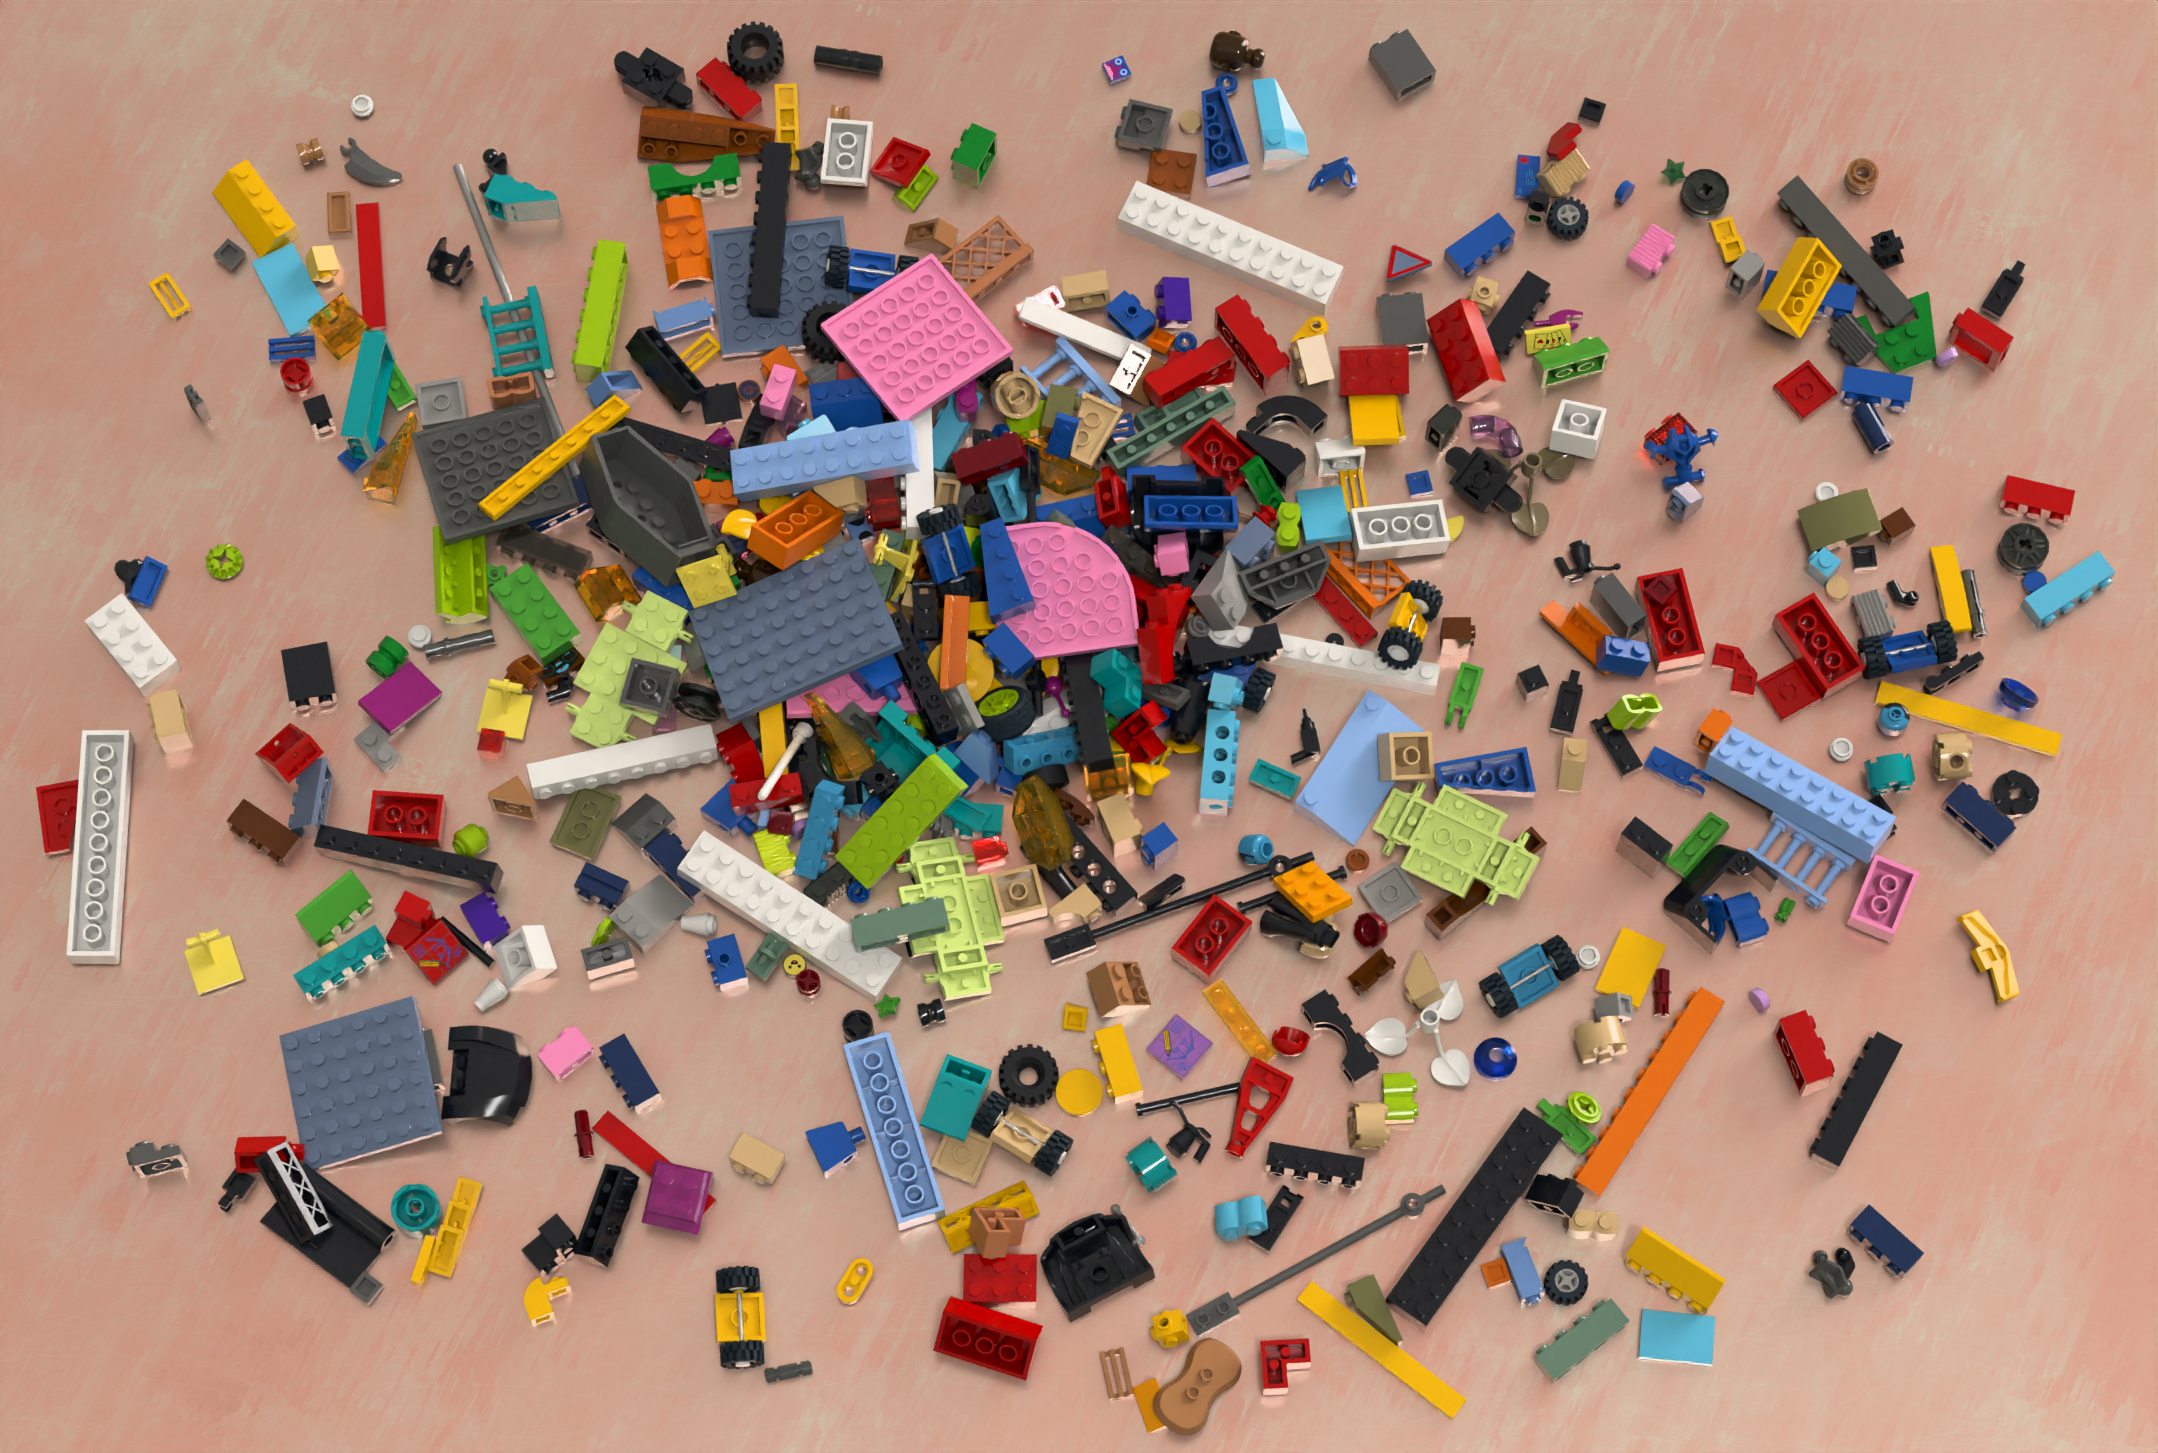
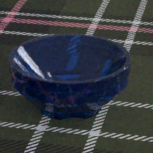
M2002 678L1999 684V692L2003 704L2020 712L2021 710L2032 709L2038 704L2039 698L2030 688L2012 678Z
M1497 1037L1488 1038L1476 1048L1473 1059L1474 1066L1477 1072L1488 1080H1503L1514 1072L1517 1065V1054L1514 1047L1507 1040ZM1494 1049H1498L1503 1053L1504 1057L1499 1062L1491 1060L1489 1053Z

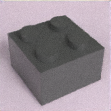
M632 658L620 698V704L627 709L669 719L681 673L677 668Z

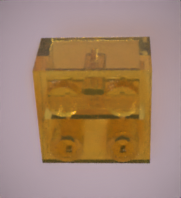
M343 292L308 320V323L323 345L338 361L361 343L363 331L370 332L372 330Z
M620 564L590 568L573 585L596 622L613 620L627 612L621 609L624 600L636 606L642 601L637 589L633 586Z

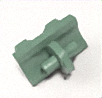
M768 933L746 965V970L766 981L789 948V945Z

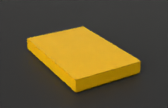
M1395 394L1351 395L1348 397L1353 446L1399 444Z
M1622 927L1595 991L1605 996L1616 992L1630 995L1633 1008L1638 1010L1667 945Z

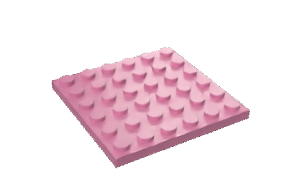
M932 253L820 324L821 330L897 421H911L1013 354V348Z

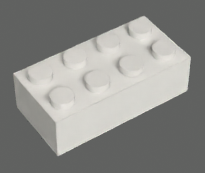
M1442 499L1352 508L1349 515L1356 562L1446 553L1450 543Z
M123 593L84 620L89 631L144 698L182 670L177 659Z

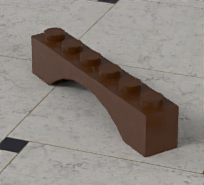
M1531 826L1525 831L1530 836L1524 848L1528 852L1540 857L1546 850L1547 842ZM1475 879L1465 899L1452 894L1426 914L1424 923L1441 940L1485 903L1484 901L1491 889Z

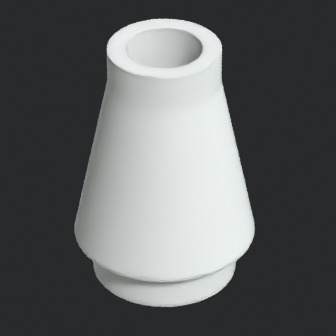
M711 913L682 916L681 929L709 936L716 933L717 917L716 915H711Z
M497 977L493 981H489L480 995L474 1000V1003L483 1012L506 998L509 990Z

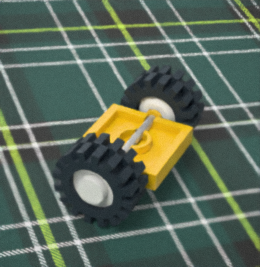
M1418 579L1417 583L1415 580H1412L1403 588L1388 622L1390 630L1387 629L1377 649L1379 657H1383L1382 661L1384 663L1388 661L1387 666L1389 667L1395 665L1397 670L1402 667V670H1407L1408 667L1409 669L1413 668L1418 662L1423 650L1422 641L1428 629L1427 621L1432 622L1434 618L1436 619L1443 603V595L1440 596L1441 591L1435 590L1437 586L1434 584L1429 586L1430 582L1428 581L1423 584L1422 580Z
M736 1266L717 1270L716 1289L719 1294L714 1295L716 1344H721V1367L748 1369V1367L761 1366L765 1364L763 1343L766 1341L763 1292L752 1293L760 1290L759 1268Z

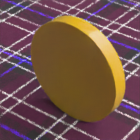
M968 639L965 686L975 703L991 688L994 680V664L984 653V647L981 644ZM942 643L932 651L927 662L939 687Z

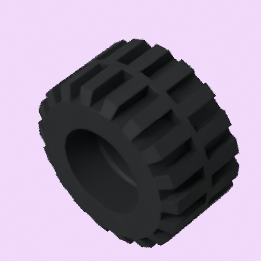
M755 21L751 22V25L748 26L746 23L742 24V28H736L734 35L731 34L729 42H727L730 68L734 71L736 77L741 76L745 82L751 80V84H756V81L765 83V79H773L774 73L778 75L780 67H783L784 51L782 39L777 30L774 31L771 25L765 27V23L760 22L757 25ZM752 47H762L768 51L764 56L756 59L748 58L744 55L745 51Z
M823 301L821 306L815 304L813 311L809 309L806 312V317L802 321V339L807 353H811L813 359L820 358L821 363H825L828 360L830 364H835L834 360L844 361V356L829 339L822 338L818 331L821 329V323L845 309L846 304L841 303L837 305V301L827 304V301Z

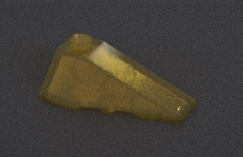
M410 412L371 469L369 478H365L363 491H365L368 500L395 505L413 441L411 434L415 433L418 423L415 413Z
M815 692L804 695L814 721L822 727L819 735L821 740L829 745L830 751L827 754L840 780L855 778L877 763L875 760L877 756L873 748L868 747L867 743Z

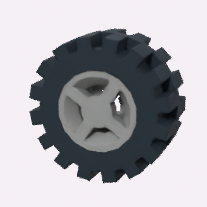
M1562 197L1561 201L1557 199L1555 204L1552 203L1547 217L1549 231L1552 230L1554 236L1559 235L1558 239L1562 240L1565 237L1566 241H1570V237H1572L1574 240L1586 230L1589 218L1588 209L1586 210L1584 203L1580 204L1581 200L1577 199L1574 201V197L1569 199Z
M1559 1260L1558 1263L1555 1262L1548 1269L1544 1278L1545 1293L1549 1295V1299L1552 1302L1556 1301L1558 1305L1564 1304V1306H1569V1304H1576L1583 1298L1588 1288V1275L1585 1274V1269L1580 1267L1579 1263H1573L1572 1260Z

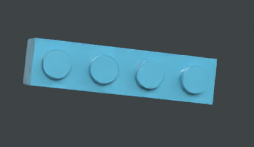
M977 392L980 412L984 404V396ZM954 393L948 396L947 406L945 409H940L936 418L937 423L934 428L932 427L933 471L945 472L946 465L952 458L951 454L958 451L973 422H959L956 416V397Z
M2097 551L2025 597L2020 607L2037 628L2043 624L2047 626L2055 621L2056 616L2061 612L2066 614L2071 611L2078 601L2085 602L2094 595L2093 592L2097 589L2104 590L2111 585L2115 571L2103 555Z

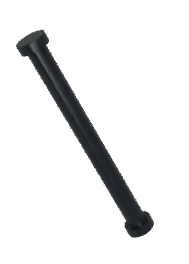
M1343 865L1338 866L1337 870L1326 873L1333 880L1347 879V873ZM1275 891L1245 903L1237 902L1238 911L1246 915L1247 911L1270 904L1272 899L1281 893Z
M1240 1082L1145 1104L1135 1103L1137 1116L1142 1117L1144 1113L1171 1108L1170 1101L1172 1099H1175L1178 1105H1184L1236 1093L1239 1091Z

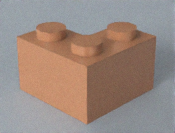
M973 1208L968 1234L983 1258H1006L1008 1247L1011 1245H1021L1026 1219L1019 1208Z

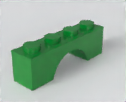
M737 152L714 156L711 166L705 172L695 176L680 174L670 163L647 166L653 200L663 201L665 198L696 193L710 194L716 190H734L742 186Z

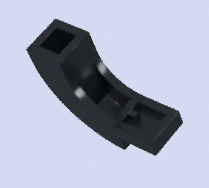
M1290 395L1277 396L1260 403L1256 407V416L1247 422L1246 431L1260 435L1273 424L1287 422L1296 425L1311 438L1327 425L1328 415L1316 404L1302 397Z
M821 736L806 737L803 750L804 755L808 757V761L799 762L802 777L810 790L814 793L816 786L824 779L845 786L843 792L845 801L843 805L864 804L862 780L840 781L833 778L824 766Z

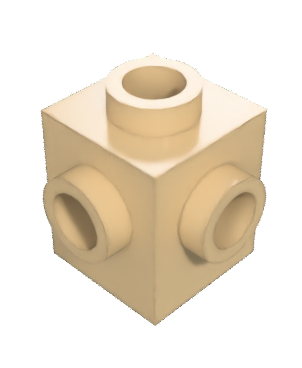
M1478 276L1474 288H1469L1466 300L1476 301L1481 315H1490L1492 308L1497 309L1501 296L1497 295L1500 282Z

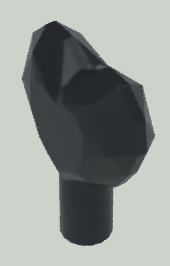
M134 559L130 562L119 560L115 564L114 570L116 575L125 582L126 596H128L143 562L140 559Z

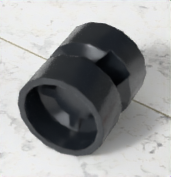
M853 1010L844 1017L842 1027L847 1044L874 1036L873 1020L867 1012Z

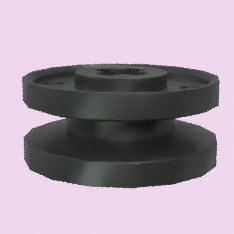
M1699 169L1691 172L1685 178L1680 191V204L1683 210L1689 216L1698 220H1709L1717 217L1723 212L1729 197V186L1726 179L1720 173L1711 169Z
M2030 523L2012 525L2005 531L1998 545L2000 563L2008 571L2016 575H2026L2030 571H2037L2042 567L2049 553V541L2046 534L2039 527Z
M686 682L679 685L678 694L681 696L676 697L673 702V707L678 712L703 722L719 721L721 712L718 709L722 708L723 704L717 691L696 683Z

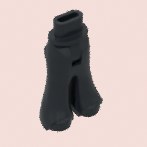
M1278 894L1272 899L1270 907L1273 912L1265 910L1260 920V930L1265 936H1286L1321 948L1324 946L1332 948L1340 936V932L1334 930L1333 926L1323 919L1312 923L1283 894ZM1285 918L1294 920V921L1298 922V924H1296V923H1294V922H1292V921H1289V920H1287V919H1285Z

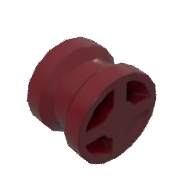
M805 969L798 974L796 983L799 993L805 997L815 996L821 988L818 973L811 969Z

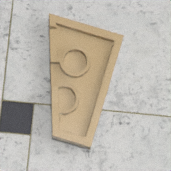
M1083 391L1078 414L1080 421L1072 444L1071 460L1091 469L1124 414L1123 409Z

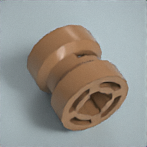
M318 138L311 139L309 145L307 143L296 144L303 166L310 164L313 158L317 161L325 159Z

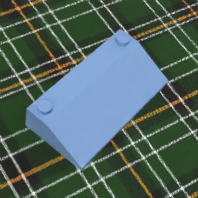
M1368 690L1295 801L1294 812L1354 847L1396 783V781L1380 782L1377 735L1425 731L1389 701Z

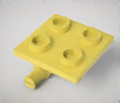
M880 534L878 543L875 544L873 550L875 553L873 563L882 565L883 559H885L897 568L890 600L894 602L898 594L904 593L907 581L910 582L914 575L915 569L912 568V564H915L919 551L916 550L918 541L913 539L904 554L888 548L886 545L889 537L887 535L884 537V534Z
M724 544L717 545L716 551L718 555L676 568V572L693 608L737 595V590L730 578L737 570L732 563L733 557L731 554H728Z
M490 678L477 732L523 741L533 696L521 694L523 684L512 683L509 679L501 681Z
M217 928L207 933H204V931L199 932L198 936L186 939L189 949L184 951L199 995L244 979L230 935L221 938Z

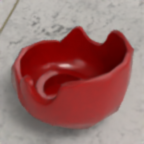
M1283 1026L1278 1033L1277 1030L1274 1031L1271 1041L1272 1046L1280 1054L1287 1057H1296L1306 1051L1310 1036L1302 1030Z

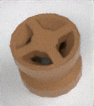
M832 105L830 118L850 120V106L838 108L837 105Z

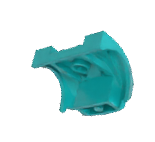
M890 700L878 712L882 719L876 727L883 740L878 743L872 738H867L865 741L870 748L867 751L875 758L872 764L874 761L878 762L881 760L888 770L893 768L900 778L898 781L903 783L928 756L936 753L957 773L961 761L944 746L936 752V747L929 740L922 739L912 725H905L908 714L896 703ZM859 746V749H860L861 751H865V750H866V749H863L861 746Z

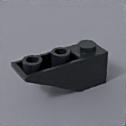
M761 393L744 426L738 444L739 449L768 444L776 419L761 415L760 401L763 396Z

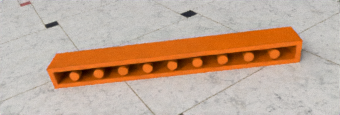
M1701 986L1697 993L1691 992L1685 1002L1688 1004V1007L1684 1012L1682 1010L1678 1012L1673 1020L1676 1024L1672 1031L1667 1029L1661 1039V1042L1664 1044L1660 1050L1654 1049L1648 1059L1651 1064L1647 1070L1645 1068L1641 1069L1635 1079L1638 1081V1084L1634 1089L1632 1087L1628 1089L1623 1098L1626 1101L1622 1108L1618 1106L1611 1116V1119L1614 1120L1611 1126L1603 1128L1598 1136L1601 1139L1597 1147L1592 1145L1585 1156L1589 1160L1584 1167L1579 1165L1573 1175L1576 1179L1575 1182L1578 1184L1577 1187L1596 1201L1602 1196L1723 1008L1725 1001Z

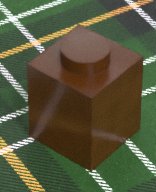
M1901 507L1880 520L1883 531L1877 533L1882 542H1886L1891 547L1911 535L1916 525L1904 508Z

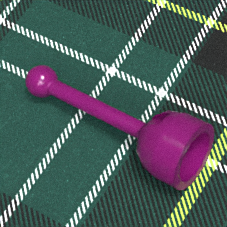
M1050 676L1047 678V689L1045 692L1051 697H1056L1062 710V717L1068 718L1070 710L1066 709L1060 697L1063 689L1062 682L1059 677Z

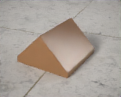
M518 775L489 792L488 799L493 812L539 820L535 801Z

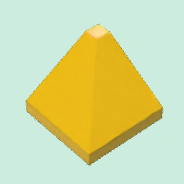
M1065 1002L1062 1029L1086 1032L1088 1008Z

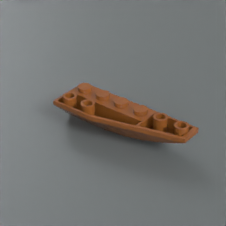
M643 106L640 117L637 157L683 163L714 159V156L736 152L737 156L759 154V150H763L764 142H775L776 129L714 115Z

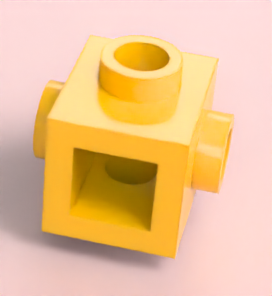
M1180 1309L1163 1311L1159 1315L1152 1317L1151 1335L1153 1340H1157L1162 1348H1172L1179 1343L1190 1340L1187 1319Z

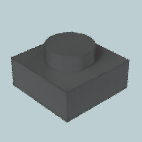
M227 239L213 256L232 271L246 256V253L230 239Z
M363 1271L349 1291L369 1306L384 1286L367 1272Z

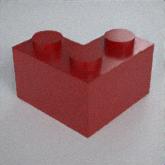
M1152 700L1139 708L1111 734L1134 763L1150 764L1167 750V747L1154 730L1168 717L1156 701Z
M741 723L715 735L718 740L716 744L717 751L720 757H723L726 765H731L733 771L730 772V776L737 784L765 779L763 762L753 739Z
M404 891L394 909L396 920L385 939L389 946L406 953L403 948L436 921L431 903Z
M1309 1338L1260 1341L1259 1351L1263 1395L1287 1394V1370L1310 1369Z

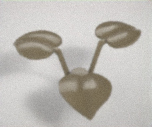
M1546 447L1538 453H1527L1523 461L1519 460L1518 464L1510 469L1514 472L1521 468L1523 475L1530 479L1527 504L1523 503L1520 510L1511 513L1512 523L1517 529L1529 536H1538L1543 533L1548 525L1549 512L1544 504L1539 502L1531 503L1534 478L1538 475L1539 471L1543 470L1552 479L1568 477L1574 467L1575 455L1550 450L1549 447ZM1487 449L1491 455L1510 469L1511 459L1508 454L1498 449Z

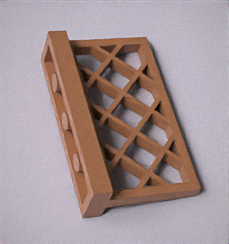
M997 215L938 261L942 265L952 266L951 276L955 281L967 282V288L964 289V292L976 303L1030 262L1034 256V249L1029 243L1025 244L1010 226ZM998 223L1004 229V235H990V229ZM976 239H987L986 249L973 248V242ZM989 240L1003 241L1002 250L989 249ZM1005 241L1016 242L1019 248L1015 251H1005ZM959 252L970 253L969 262L955 261L956 255ZM972 253L986 254L985 264L971 262ZM988 254L1002 255L1001 262L997 265L987 264ZM955 266L968 267V277L954 276ZM971 267L983 268L984 275L980 278L970 277Z

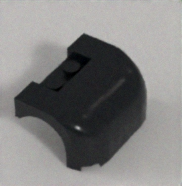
M1132 474L1130 505L1132 548L1144 554V557L1154 559V545L1158 544V536L1176 533L1143 531L1144 495L1224 496L1225 477L1201 476V481L1156 480L1155 475ZM1186 532L1189 560H1192L1197 549L1212 555L1223 548V533Z

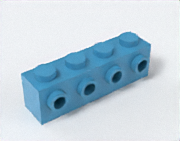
M1078 725L1003 740L1004 767L1015 775H1024L1028 771L1053 764H1063L1066 766L1070 762L1080 761L1079 752H1083L1082 745L1077 746L1074 733L1079 731Z
M824 779L816 786L794 874L816 880L820 874L826 871L828 861L826 860L827 853H830L834 840L831 839L833 831H836L839 824V818H837L838 811L842 809L845 801V796H843L845 786Z

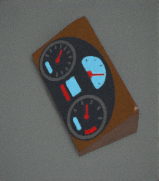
M572 647L543 667L545 670L539 679L550 691L559 685L562 675L570 674L572 676L578 672L583 666L585 658L575 647Z

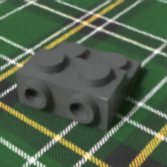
M1129 99L1127 107L1123 106L1122 125L1117 126L1115 132L1118 146L1140 151V148L1161 152L1173 115V109Z
M143 1141L135 1144V1147L129 1148L130 1151L126 1152L129 1166H132L133 1172H137L141 1178L188 1167L186 1155L180 1146H175V1144L162 1146L161 1150H158L153 1142Z

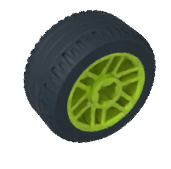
M1018 686L996 688L986 693L975 704L985 724L978 729L986 732L991 737L990 741L995 743L1014 739L1022 735L1031 727L1036 717L1034 705L1028 692Z

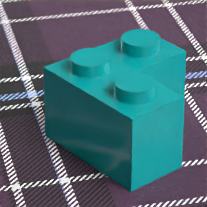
M1114 648L1092 657L1090 677L1105 688L1103 707L1118 719L1137 711L1140 708L1142 692L1141 669Z

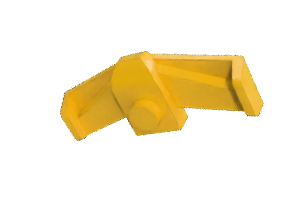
M1974 910L1956 918V921L1962 924L1978 945V948L1970 951L1980 973L1989 969L1991 971L1998 996L1997 1003L2001 1004L2020 995L2009 956L2010 953L2005 943L2001 941L1979 910Z

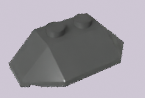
M1319 540L1243 570L1238 575L1248 595L1277 610L1317 594L1331 559L1322 540Z

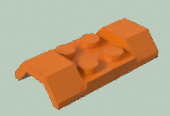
M691 195L665 198L656 205L669 289L675 288L681 282L700 279L709 283L714 282L701 199Z

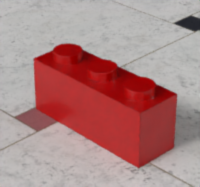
M715 57L696 73L697 84L733 119L750 122L762 111L761 96L755 90L751 91L743 78L740 76L736 77L726 62H720Z
M2007 475L2003 483L1998 508L2010 514H2025L2031 519L2042 518L2049 520L2053 524H2066L2071 515L2075 490Z
M799 772L781 775L768 797L763 801L758 799V793L768 778L729 785L732 808L736 816L806 803Z

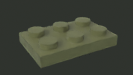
M599 787L574 791L550 839V845L594 861L622 801V797Z

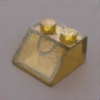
M1130 753L1113 755L1116 769L1088 774L1086 766H1083L1087 801L1096 803L1123 792L1125 798L1134 794Z

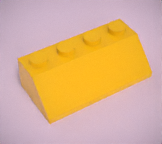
M247 159L229 169L213 190L212 194L259 258L288 245L300 237L295 223Z
M1798 237L1756 310L1770 325L1796 338H1801L1842 265L1818 238Z
M1644 1226L1623 1260L1631 1271L1635 1273L1641 1272L1647 1276L1646 1279L1651 1284L1657 1287L1661 1285L1668 1290L1667 1293L1677 1300L1681 1298L1696 1313H1707L1726 1282V1279Z

